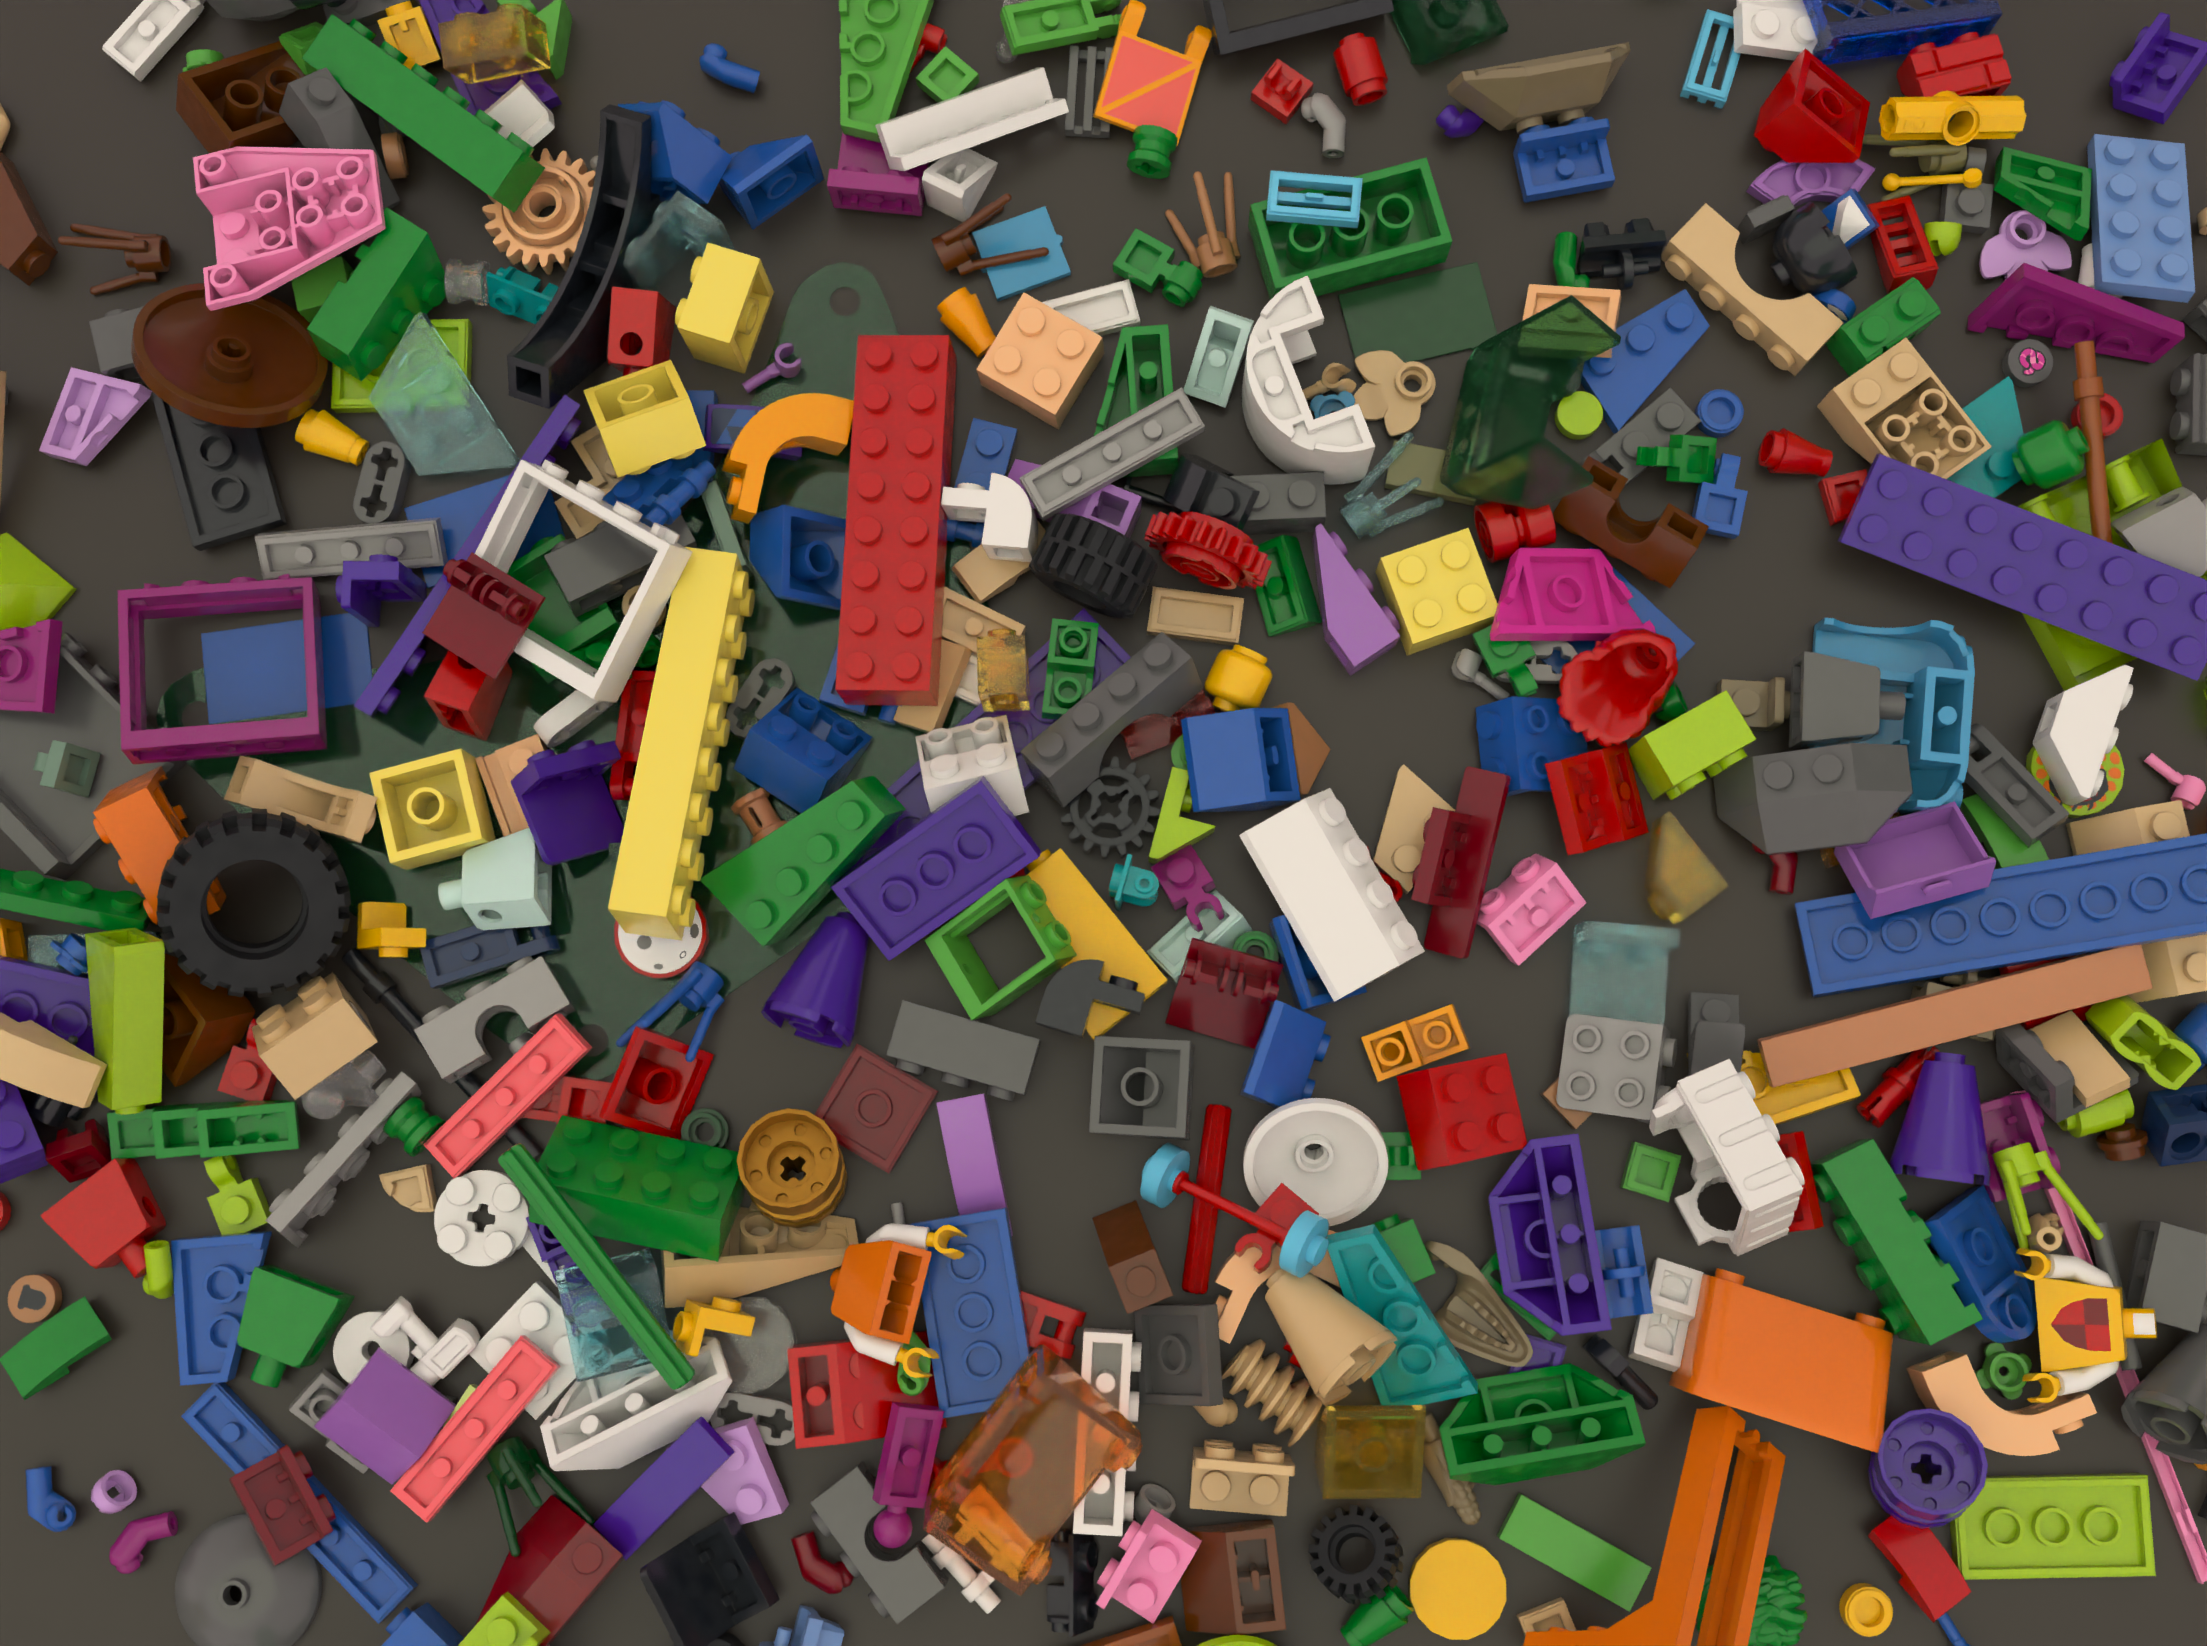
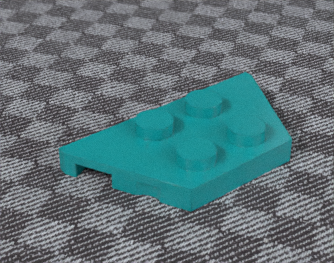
M2009 376L1962 408L1992 447L1947 478L1949 481L1996 498L2022 480L2014 465L2012 453L2017 451V441L2024 433L2013 381Z

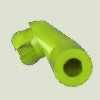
M166 1240L146 1243L143 1248L147 1273L142 1281L143 1290L146 1294L158 1299L169 1298L174 1294L170 1244Z

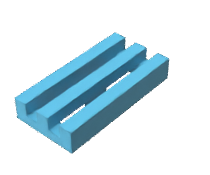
M1707 9L1680 97L1688 99L1690 95L1698 97L1697 102L1705 104L1707 100L1715 102L1714 107L1723 109L1741 54L1734 52V41L1719 90L1711 88L1728 30L1729 28L1734 29L1733 16ZM1712 24L1720 25L1702 85L1695 83V79Z
M1271 170L1266 220L1358 228L1363 178ZM1278 186L1349 192L1352 195L1349 198L1326 196L1321 193L1279 192ZM1277 204L1297 205V206H1308V207H1320V208H1332V209H1343V210H1350V211H1339V210H1327V209H1316V208L1281 206V205H1277Z

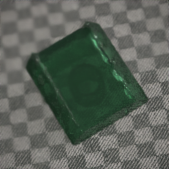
M1392 0L1394 11L1390 13L1412 56L1411 64L1426 65L1508 32L1509 25L1496 0Z

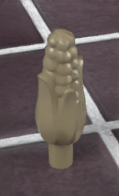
M1429 1412L1416 1418L1415 1422L1425 1441L1421 1446L1424 1464L1439 1487L1447 1506H1453L1465 1524H1477L1481 1518V1511L1479 1510V1503L1476 1501V1494L1473 1491V1487L1476 1484L1474 1482L1449 1478L1439 1434V1426L1433 1413Z

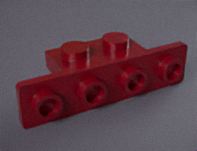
M1471 766L1466 767L1456 810L1451 811L1433 807L1431 817L1425 824L1423 830L1425 843L1420 863L1413 873L1412 884L1414 890L1411 900L1433 905L1424 941V947L1428 950L1460 959H1467L1469 957L1511 778L1509 775Z

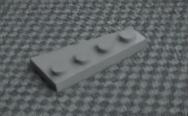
M402 1071L394 1080L388 1078L383 1081L374 1091L371 1097L373 1103L361 1116L358 1114L353 1115L338 1132L340 1139L327 1153L325 1151L319 1152L304 1169V1174L306 1175L304 1179L293 1190L290 1188L284 1190L273 1201L269 1208L272 1214L265 1221L295 1247L299 1248L308 1236L302 1230L308 1220L317 1215L324 1216L336 1202V1199L333 1197L337 1192V1184L341 1179L347 1181L350 1178H355L370 1156V1151L366 1148L372 1141L378 1145L383 1143L388 1137L383 1132V1128L392 1114L414 1096L420 1097L423 1094L417 1083Z

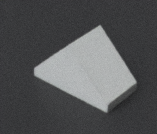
M969 148L940 158L927 168L922 176L927 205L961 222L966 221L971 217L996 171L998 162Z

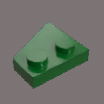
M2003 146L1996 159L1994 191L2074 240L2081 241L2089 229L2092 169Z

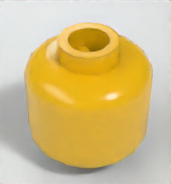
M1234 644L1232 650H1221L1217 654L1204 683L1205 690L1215 697L1212 706L1223 712L1258 708L1273 676L1272 671L1266 666L1268 659L1253 650Z

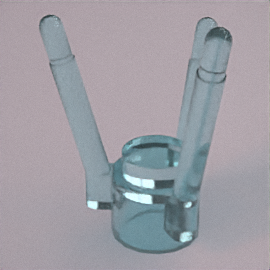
M1407 432L1362 482L1344 495L1348 503L1339 508V511L1358 539L1366 534H1369L1372 538L1386 528L1429 512L1444 504V499L1438 497L1382 519L1387 515L1384 510L1386 507L1421 484L1419 477L1411 479L1380 500L1376 498L1373 492L1364 497L1365 492L1413 440L1414 434L1412 432Z

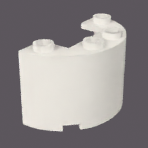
M1307 275L1287 285L1266 304L1250 334L1242 384L1243 414L1247 428L1258 448L1283 471L1287 473L1324 472V484L1329 485L1353 483L1365 479L1375 449V444L1359 404L1313 419L1292 365L1316 356L1317 352L1308 330L1323 325L1324 322L1322 310Z

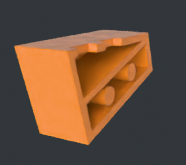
M162 766L111 789L93 812L96 817L93 819V824L97 834L105 844H113L121 857L118 860V864L123 876L131 885L137 883L146 898L143 900L145 911L156 925H158L156 913L157 895L163 869L167 860H170L177 844L184 836L189 837L181 823L182 820L187 818L182 806L177 805L172 808L160 785V782L168 779ZM217 877L212 882L207 895L209 915L220 910L227 897Z

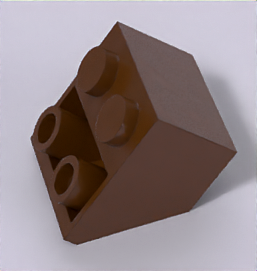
M1272 1519L1183 1528L1202 1540L1181 1577L1186 1631L1243 1635L1286 1630L1276 1534Z

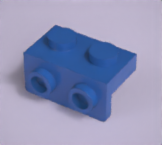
M1582 117L1573 120L1566 126L1550 128L1548 125H1537L1520 134L1513 151L1524 203L1612 187L1615 182V176L1606 141V136L1610 130L1609 119L1594 120L1593 117Z

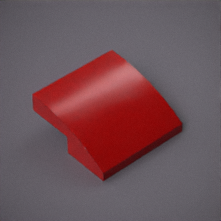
M1626 742L1620 746L1612 745L1545 764L1567 855L1584 853L1610 843L1625 841L1649 832Z

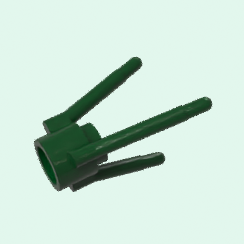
M512 1437L504 1440L487 1454L486 1458L493 1470L486 1477L494 1490L506 1540L513 1557H518L521 1552L504 1486L507 1485L510 1490L522 1487L535 1508L541 1507L542 1499L531 1481L535 1476L534 1470L574 1513L590 1526H593L595 1523L594 1518L587 1512L585 1507L542 1462L536 1449L528 1450L521 1437Z

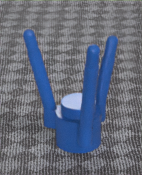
M695 961L678 983L617 1039V1047L622 1048L630 1041L636 1026L649 1027L678 1000L692 1011L705 1007V1011L685 1056L687 1062H692L703 1042L715 1012L725 1001L718 994V991L724 985V981L712 968L704 963Z

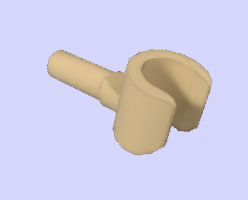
M1339 363L1329 364L1324 369L1321 380L1302 390L1306 400L1330 390L1337 394L1342 391L1352 393L1356 388V382L1349 378L1339 381L1342 375L1349 373L1351 370Z

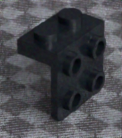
M735 1512L692 1534L640 1569V1578L675 1646H707L736 1624L771 1607L780 1600Z

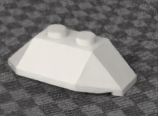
M666 1330L669 1337L676 1343V1340L673 1339V1330ZM709 1336L703 1337L697 1357L689 1356L682 1352L695 1369V1375L687 1384L676 1390L669 1387L638 1345L581 1373L560 1400L553 1415L548 1416L540 1426L550 1468L554 1471L620 1469L677 1440L701 1416L709 1422L732 1383L718 1339Z

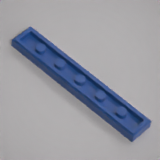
M225 1382L213 1383L181 1416L235 1474L271 1456L279 1448L285 1446ZM313 1475L307 1481L315 1497L322 1493L326 1496L336 1519L330 1522L333 1532L308 1547L307 1550L364 1610L380 1624L411 1594L418 1584Z

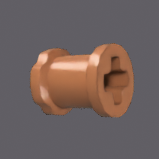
M762 787L741 797L731 807L735 815L741 816L753 838L750 841L752 845L787 823L786 820L781 821L768 799L770 793Z

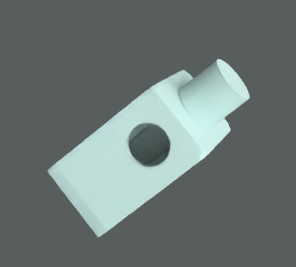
M526 828L468 849L462 855V879L440 883L438 886L439 900L446 911L463 907L475 926L481 930L551 925L552 865H548L542 860L530 828Z

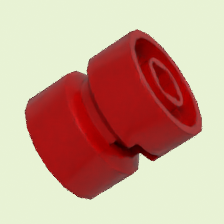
M1539 487L1513 494L1509 503L1499 498L1474 507V522L1478 539L1486 558L1491 563L1510 558L1520 547L1544 548L1554 545L1556 542L1553 514L1545 494Z

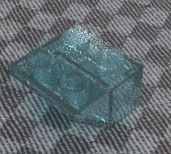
M650 1248L610 1257L670 1337L658 1271ZM578 1266L554 1271L577 1382L651 1364L650 1360Z

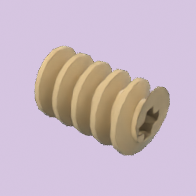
M1259 1339L1249 1345L1246 1344L1221 1371L1222 1380L1229 1376L1234 1378L1229 1391L1232 1395L1245 1388L1249 1391L1244 1403L1247 1409L1259 1402L1263 1404L1258 1418L1260 1421L1263 1422L1274 1415L1278 1417L1273 1431L1276 1435L1290 1428L1293 1431L1288 1443L1290 1447L1313 1424L1323 1403L1316 1397L1315 1393L1306 1397L1310 1384L1305 1378L1291 1384L1295 1369L1291 1365L1276 1371L1280 1361L1279 1354L1273 1352L1261 1358L1266 1343Z

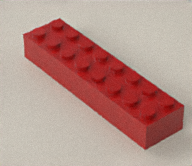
M858 335L835 690L846 705L938 706L948 518L941 506L943 487H950L957 356L949 335Z

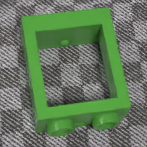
M1029 875L1005 879L924 940L971 1020L997 1014L1077 956L1070 944L1071 937L1063 924L1054 918L1046 905L1047 898L1043 889L1035 881L1031 880ZM1013 902L1046 957L999 990L967 935Z

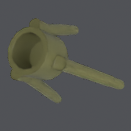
M1864 134L1862 143L1867 145L1905 146L1892 148L1889 151L1890 156H1918L1920 169L1925 173L1929 172V176L1961 172L1967 161L1966 144L1956 146L1949 144L1945 140L1887 141L1878 134ZM1934 185L1905 186L1883 196L1881 201L1912 195Z

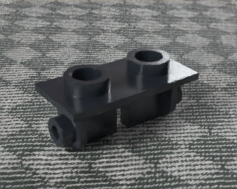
M1061 1528L1052 1529V1538L1047 1539V1575L1064 1576V1584L1051 1583L1047 1585V1621L1052 1623L1053 1632H1069V1637H1074L1094 1628V1621L1098 1614V1605H1096L1098 1598L1094 1593V1571L1098 1563V1547L1094 1542V1535L1071 1534V1529Z

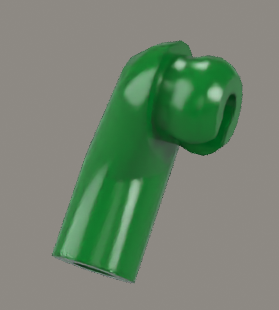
M1561 232L1555 237L1553 267L1557 286L1589 288V277L1586 274H1575L1578 238L1572 232Z

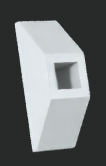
M2122 665L2047 700L2032 744L2062 803L2073 806L2090 799V797H2094L2099 791L2104 779V771L2100 770L2104 755L2112 750L2119 733V729L2114 727L2118 713L2127 706L2133 693V685L2129 684L2133 667Z

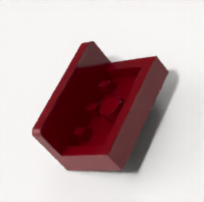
M288 1444L279 1448L271 1456L229 1479L274 1567L329 1536L333 1532L330 1522L336 1519L326 1496L322 1493L315 1497L307 1479L313 1476V1472L301 1450L292 1453Z

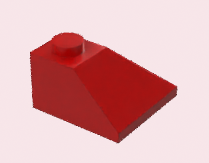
M1805 48L1796 57L1761 106L1754 136L1764 149L1776 153L1787 163H1854L1860 158L1870 102Z

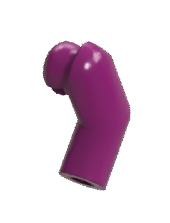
M170 1511L129 1522L110 1547L109 1561L111 1565H114L117 1571L122 1574H130L136 1571L141 1566L140 1562L143 1560L141 1551L147 1542L177 1534L178 1522L175 1513Z

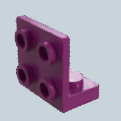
M842 131L838 168L829 169L827 188L833 207L922 216L925 199L922 176L924 171L929 168V162L906 171L889 169L881 143L845 135Z

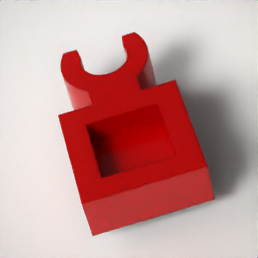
M1283 1183L1275 1189L1255 1212L1285 1228L1289 1224L1293 1225L1295 1220L1304 1211L1309 1210L1319 1215L1317 1211ZM1257 1228L1258 1231L1256 1233L1246 1234L1241 1237L1236 1243L1234 1250L1235 1254L1240 1258L1248 1248L1255 1247L1260 1249L1262 1256L1254 1264V1271L1260 1274L1270 1266L1272 1250L1276 1246L1282 1247L1280 1246L1279 1238Z

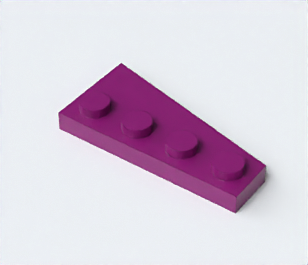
M2023 263L1968 315L1967 327L1969 331L1984 333L1987 327L2006 330V337L2025 340L2029 334L2052 338L2053 346L2071 348L2075 343L2082 341H2094L2095 353L2155 363L2185 338L2183 322L2027 263Z
M47 619L36 622V625L29 627H13L0 630L1 711L55 714L63 621Z

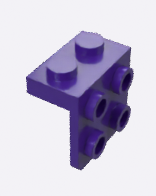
M586 740L570 747L568 752L558 755L555 754L554 750L539 752L527 759L528 765L510 781L542 860L546 864H560L621 845L624 827L602 776L607 769L621 758L615 741L596 745L594 740Z

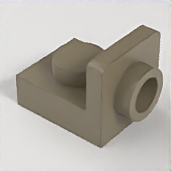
M1774 677L1769 682L1721 679L1717 683V695L1727 690L1750 730L1773 731L1782 725L1784 719H1787L1790 715V691H1785V678Z

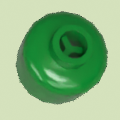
M2051 420L2020 436L2017 441V451L2012 453V459L2019 475L2028 486L2035 484L2039 488L2050 489L2079 475L2083 471L2085 463L2083 454L2090 451V448L2078 426L2069 429L2062 421Z

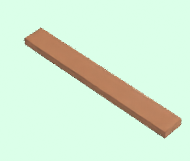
M2140 944L2076 955L1757 1039L1769 1086L1777 1087L2153 989Z

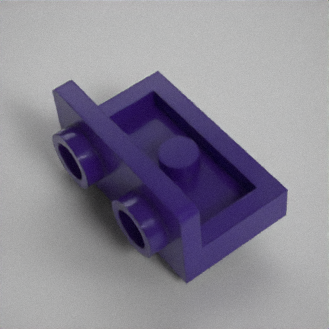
M2160 12L2150 27L2145 26L2140 31L2132 53L2126 61L2121 60L2111 74L2109 86L2113 88V108L2164 125L2207 64V42L2170 31V15Z
M390 555L369 556V561H343L342 575H339L336 580V597L341 607L368 627L380 626L381 601L424 602L427 598L426 583L415 575L412 569L407 568L398 561L397 557Z

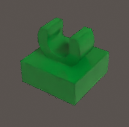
M1380 1132L1383 1136L1388 1155L1386 1180H1421V1170L1418 1171L1409 1132Z

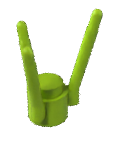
M2027 1142L1992 1154L2004 1185L2019 1248L2029 1249L2027 1235L2031 1234L2028 1214L2020 1188L2040 1182L2041 1180L2037 1173L2039 1171H2043L2096 1240L2103 1239V1232L2054 1169L2046 1150L2034 1153L2031 1143Z

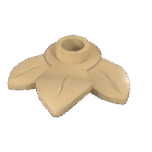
M1384 350L1367 352L1355 358V366L1366 381L1354 394L1355 404H1359L1364 419L1367 421L1384 419L1386 431L1391 437L1410 431L1419 421L1421 405L1430 400L1435 390L1436 381L1430 368L1416 361L1404 363L1393 352ZM1415 380L1419 383L1420 389L1416 392H1410L1405 388L1404 382Z

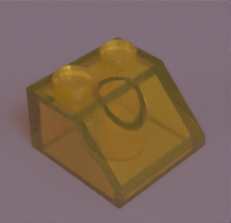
M1425 1405L1326 1406L1317 1423L1315 1469L1323 1499L1421 1498L1426 1424Z

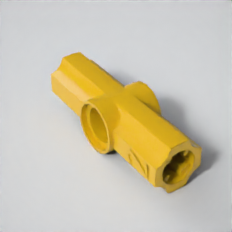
M1946 90L1932 97H1889L1887 103L1881 107L1879 122L1881 136L1887 141L1945 140L1951 145L1959 146L1973 139H2014L2017 133L2023 131L2027 115L2024 110V100L2017 95L1959 96L1953 91ZM1956 114L1952 121L1949 122L1950 118Z

